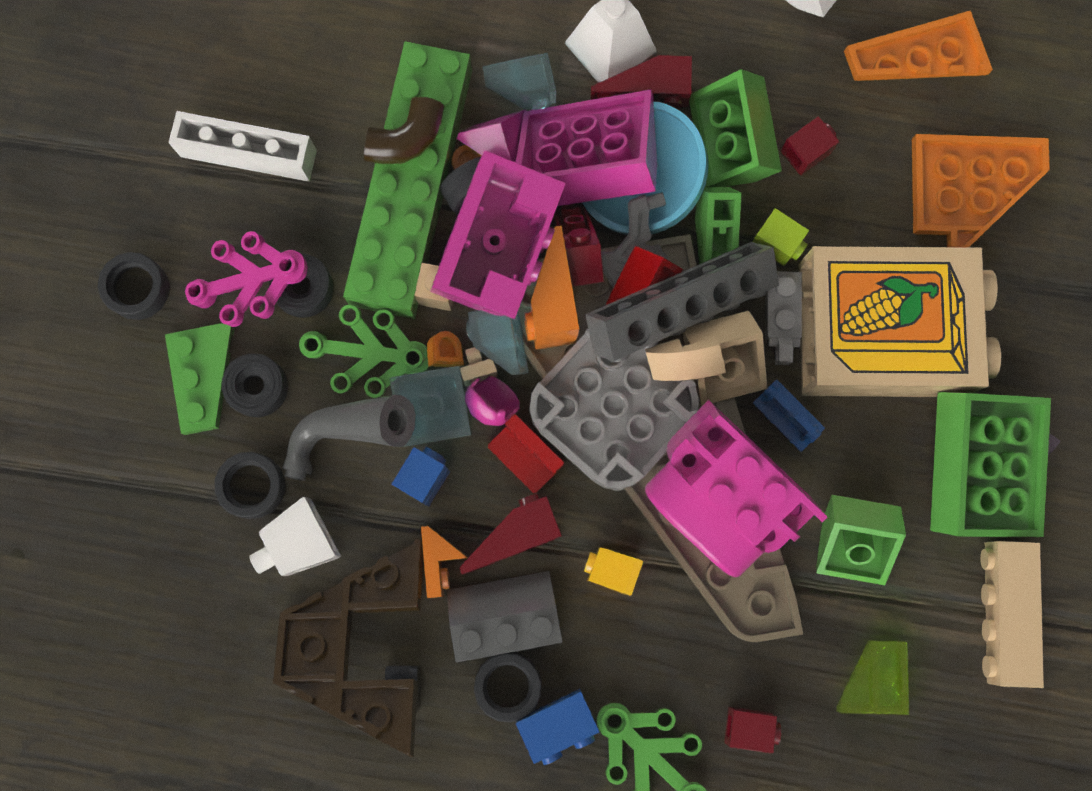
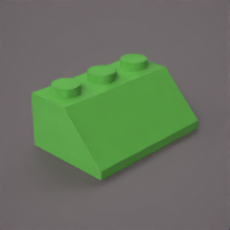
M741 69L691 94L689 102L693 124L701 134L708 154V176L705 187H726L753 183L782 171L764 77Z

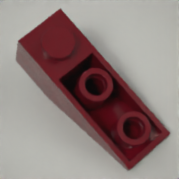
M658 55L591 86L590 100L652 90L654 102L667 104L677 110L682 107H688L692 85V56Z
M578 203L561 205L560 208H556L553 220L555 226H562L572 287L604 282L600 242L586 208L583 204Z

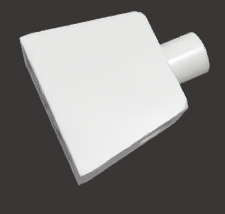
M307 497L299 499L261 529L259 535L266 547L249 555L250 561L258 574L276 566L281 576H289L341 557L315 505Z

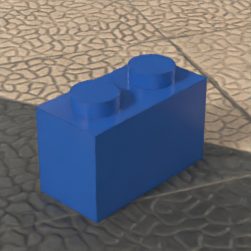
M426 446L422 452L414 447L391 485L429 507L450 471L444 465L446 460L443 456Z
M580 689L532 711L525 718L517 720L515 723L534 764L541 760L543 765L550 764L563 756L562 750L572 745L576 749L583 748L594 742L595 738L593 735L599 733L596 722Z

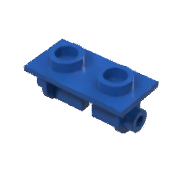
M778 380L774 381L753 402L761 413L800 452L810 443H813L825 429Z

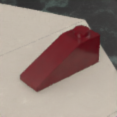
M536 493L518 500L520 507L514 508L460 566L461 573L467 574L560 538L561 533L547 496L539 499Z

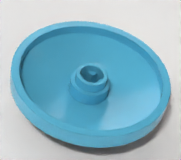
M653 101L657 152L656 192L582 202L586 210L599 223L614 232L628 235V202L633 198L663 192L666 205L651 209L648 218L651 234H656L667 230L686 217L699 201L705 188L708 176V154L702 136L686 115L664 103Z

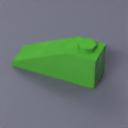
M730 187L704 188L696 204L695 213L699 264L739 247L742 192Z

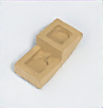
M717 337L682 346L680 340L676 339L645 349L653 380H691L726 373Z

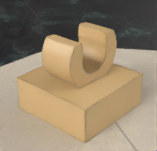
M478 346L465 350L469 365L460 368V372L466 387L470 386L477 378H480L479 382L489 376L498 377L493 358L482 361Z

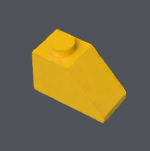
M599 547L597 554L590 552L583 572L589 573L587 580L589 582L632 596L643 561Z

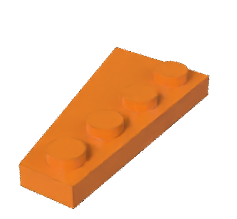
M971 10L851 44L844 50L854 81L989 75L993 70Z

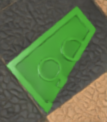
M219 323L165 334L180 431L183 435L219 428L224 398L222 377L226 367L229 365L231 354L229 353L231 336H234L235 327Z

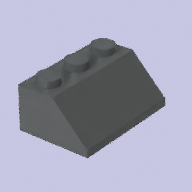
M549 571L446 590L449 625L456 663L562 643Z

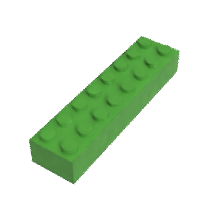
M404 42L384 129H396L406 122L410 101L414 97H428L444 104L442 124L434 143L420 157L403 164L375 163L343 295L349 305L373 311L386 309L394 315L412 319L416 317L418 302L414 295L421 264H428L443 200L440 186L449 174L472 75L470 54Z

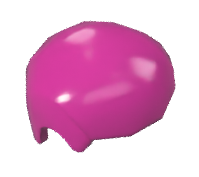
M489 376L479 382L481 379L477 378L465 392V402L471 415L484 425L501 426L505 424L519 410L520 402L516 394L496 377Z

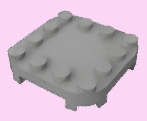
M587 329L585 334L544 379L537 383L531 393L530 416L540 434L592 481L604 488L620 491L632 487L643 479L667 452V444L670 439L698 411L699 397L696 384L692 379L680 381L653 380L645 349L631 353L628 359L620 362H611L604 357L594 354L589 330Z

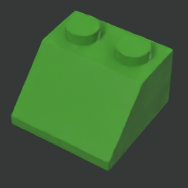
M831 495L825 512L827 518L822 522L816 573L885 585L906 537L901 507Z

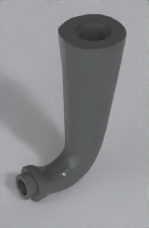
M391 395L327 407L308 414L297 424L290 437L287 457L282 467L283 470H286L285 477L305 481L306 475H312L313 468L310 454L317 441L323 438L370 442L394 447L405 446L415 428L416 415L413 404L402 395Z

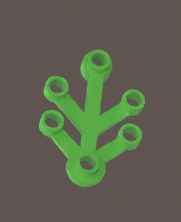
M353 305L342 307L339 312V318L343 324L351 326L364 345L327 340L324 334L316 331L305 333L299 341L301 353L308 358H321L326 353L363 358L346 372L337 373L331 378V388L337 393L350 391L354 382L382 361L395 362L396 364L379 378L372 377L365 382L364 390L372 398L384 395L386 388L405 373L419 375L429 367L427 346L417 341L410 342L395 323L394 314L386 309L378 310L374 314L373 323L378 329L387 332L398 349L384 347L361 318L360 309ZM349 309H353L356 312V318L352 322H348L345 319V313ZM383 313L388 314L390 317V322L386 326H381L378 322L379 316ZM311 338L316 339L318 342V347L315 351H310L307 348V342ZM413 351L417 352L420 357L419 362L415 365L408 362V355ZM341 376L347 380V386L343 390L339 389L336 385L337 379ZM373 381H378L381 384V391L378 394H374L370 390V384Z
M609 703L601 708L597 716L598 729L602 735L608 738L609 764L606 766L605 773L610 783L619 785L627 778V769L622 763V739L634 749L635 789L633 791H651L649 765L676 791H707L698 782H688L659 754L685 753L688 756H695L701 751L702 742L696 734L691 732L676 738L643 739L633 729L657 726L663 731L672 729L676 718L674 713L668 708H659L656 712L630 713L620 703ZM612 714H617L621 717V723L617 727H611L608 724V718ZM660 714H670L671 721L668 725L662 726L658 723ZM688 738L696 739L697 746L694 750L689 751L685 749L684 743ZM614 766H619L623 769V774L618 779L610 776V770Z

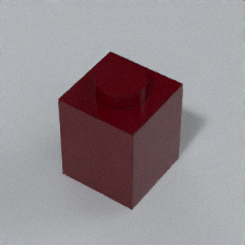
M818 116L790 136L780 151L801 176L829 156L839 141L834 129L828 123H824Z
M728 707L724 743L731 748L773 754L774 744L779 745L781 739V723L777 722V716L770 712Z

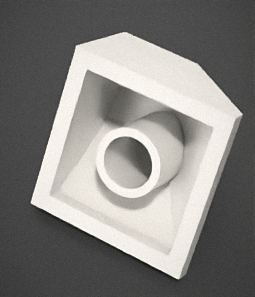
M600 0L588 11L565 41L566 46L598 83L649 60L657 52L639 11L629 0Z

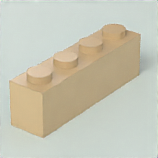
M985 542V549L981 552V566L985 570V584H983L981 589V599L983 604L986 605V620L982 623V636L986 641L987 655L983 658L982 669L985 677H987V683L1004 687L1044 688L1040 543Z

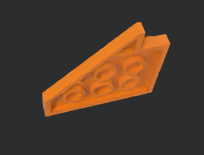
M915 134L912 138L913 234L947 235V247L969 248L1050 170L1049 138Z

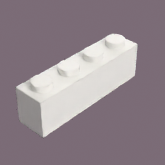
M180 111L176 112L169 139V144L183 158L310 182L317 152L310 137L306 135Z

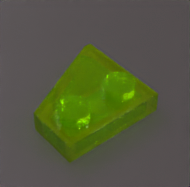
M868 640L839 700L837 712L909 715L908 650L906 641Z

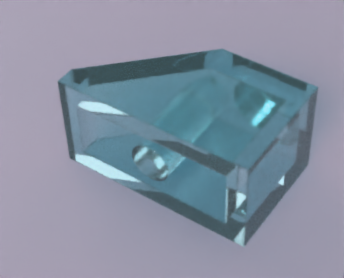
M548 53L482 66L485 86L519 107L536 110L547 108L552 103H556V86Z
M482 310L468 312L469 321L466 323V330L469 339L473 341L474 347L512 375L529 373L519 313L517 312L515 319L506 316L492 315Z

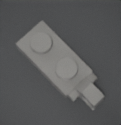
M777 271L779 286L766 291L765 340H768V346L775 347V365H789L790 362H793V347H800V339L802 338V272Z

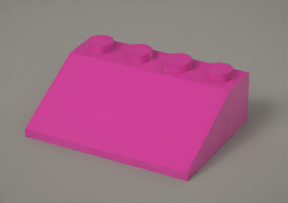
M652 90L525 111L516 163L566 183L557 206L656 192L657 152Z

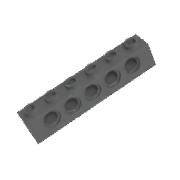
M753 242L747 243L585 314L594 354L604 357L611 362L624 361L630 357L631 353L640 349L652 348L659 343L658 341L668 336L680 335L686 331V328L696 323L708 322L714 318V315L722 311L734 310L740 306V303L746 300L764 296L766 291L779 286L774 247Z

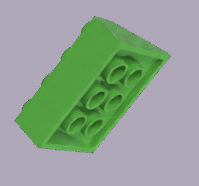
M938 392L930 531L968 537H1044L1051 398Z

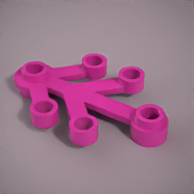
M250 231L245 233L241 239L242 248L251 254H260L272 263V265L259 268L237 253L234 246L224 240L216 241L211 248L213 258L222 263H229L242 273L212 282L196 279L186 287L185 294L187 300L197 307L209 308L215 303L217 295L242 289L232 305H225L221 309L219 314L221 322L231 327L239 326L243 322L244 313L249 305L253 315L267 319L273 314L274 305L286 286L298 283L305 278L308 271L305 257L295 250H286L280 253L265 243V239L261 235ZM256 238V244L250 247L251 241ZM226 247L225 254L221 256V250ZM292 262L291 268L286 271L288 264ZM273 280L264 297H255L264 282ZM265 302V309L259 312L260 305ZM234 311V318L229 321V315Z

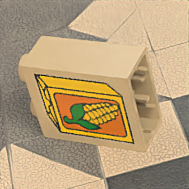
M813 246L799 263L798 269L799 272H802V338L800 339L802 396L937 397L938 392L975 393L988 387L989 379L997 377L1001 366V348L997 338L986 337L985 311H991L995 306L998 284L993 270H983L982 248Z

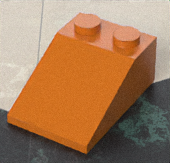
M562 226L554 227L555 231L547 248L531 298L530 312L525 313L524 322L527 341L534 340L535 350L576 344L579 333Z

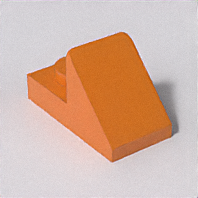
M421 527L427 598L443 597L444 589L450 588L448 568H442L441 561L468 559V557L431 527Z

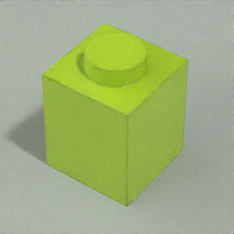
M775 208L752 242L774 247L775 261L785 266L790 258L797 261L808 245L803 239L809 230Z

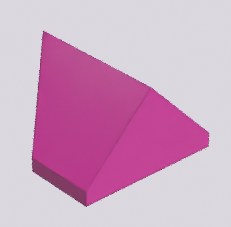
M526 109L471 126L460 132L456 139L480 155L485 150L516 163L523 115Z

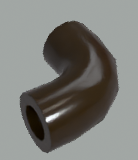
M414 97L410 101L407 120L401 127L396 129L369 127L365 141L364 161L378 164H403L420 157L436 139L442 124L444 104L428 97Z

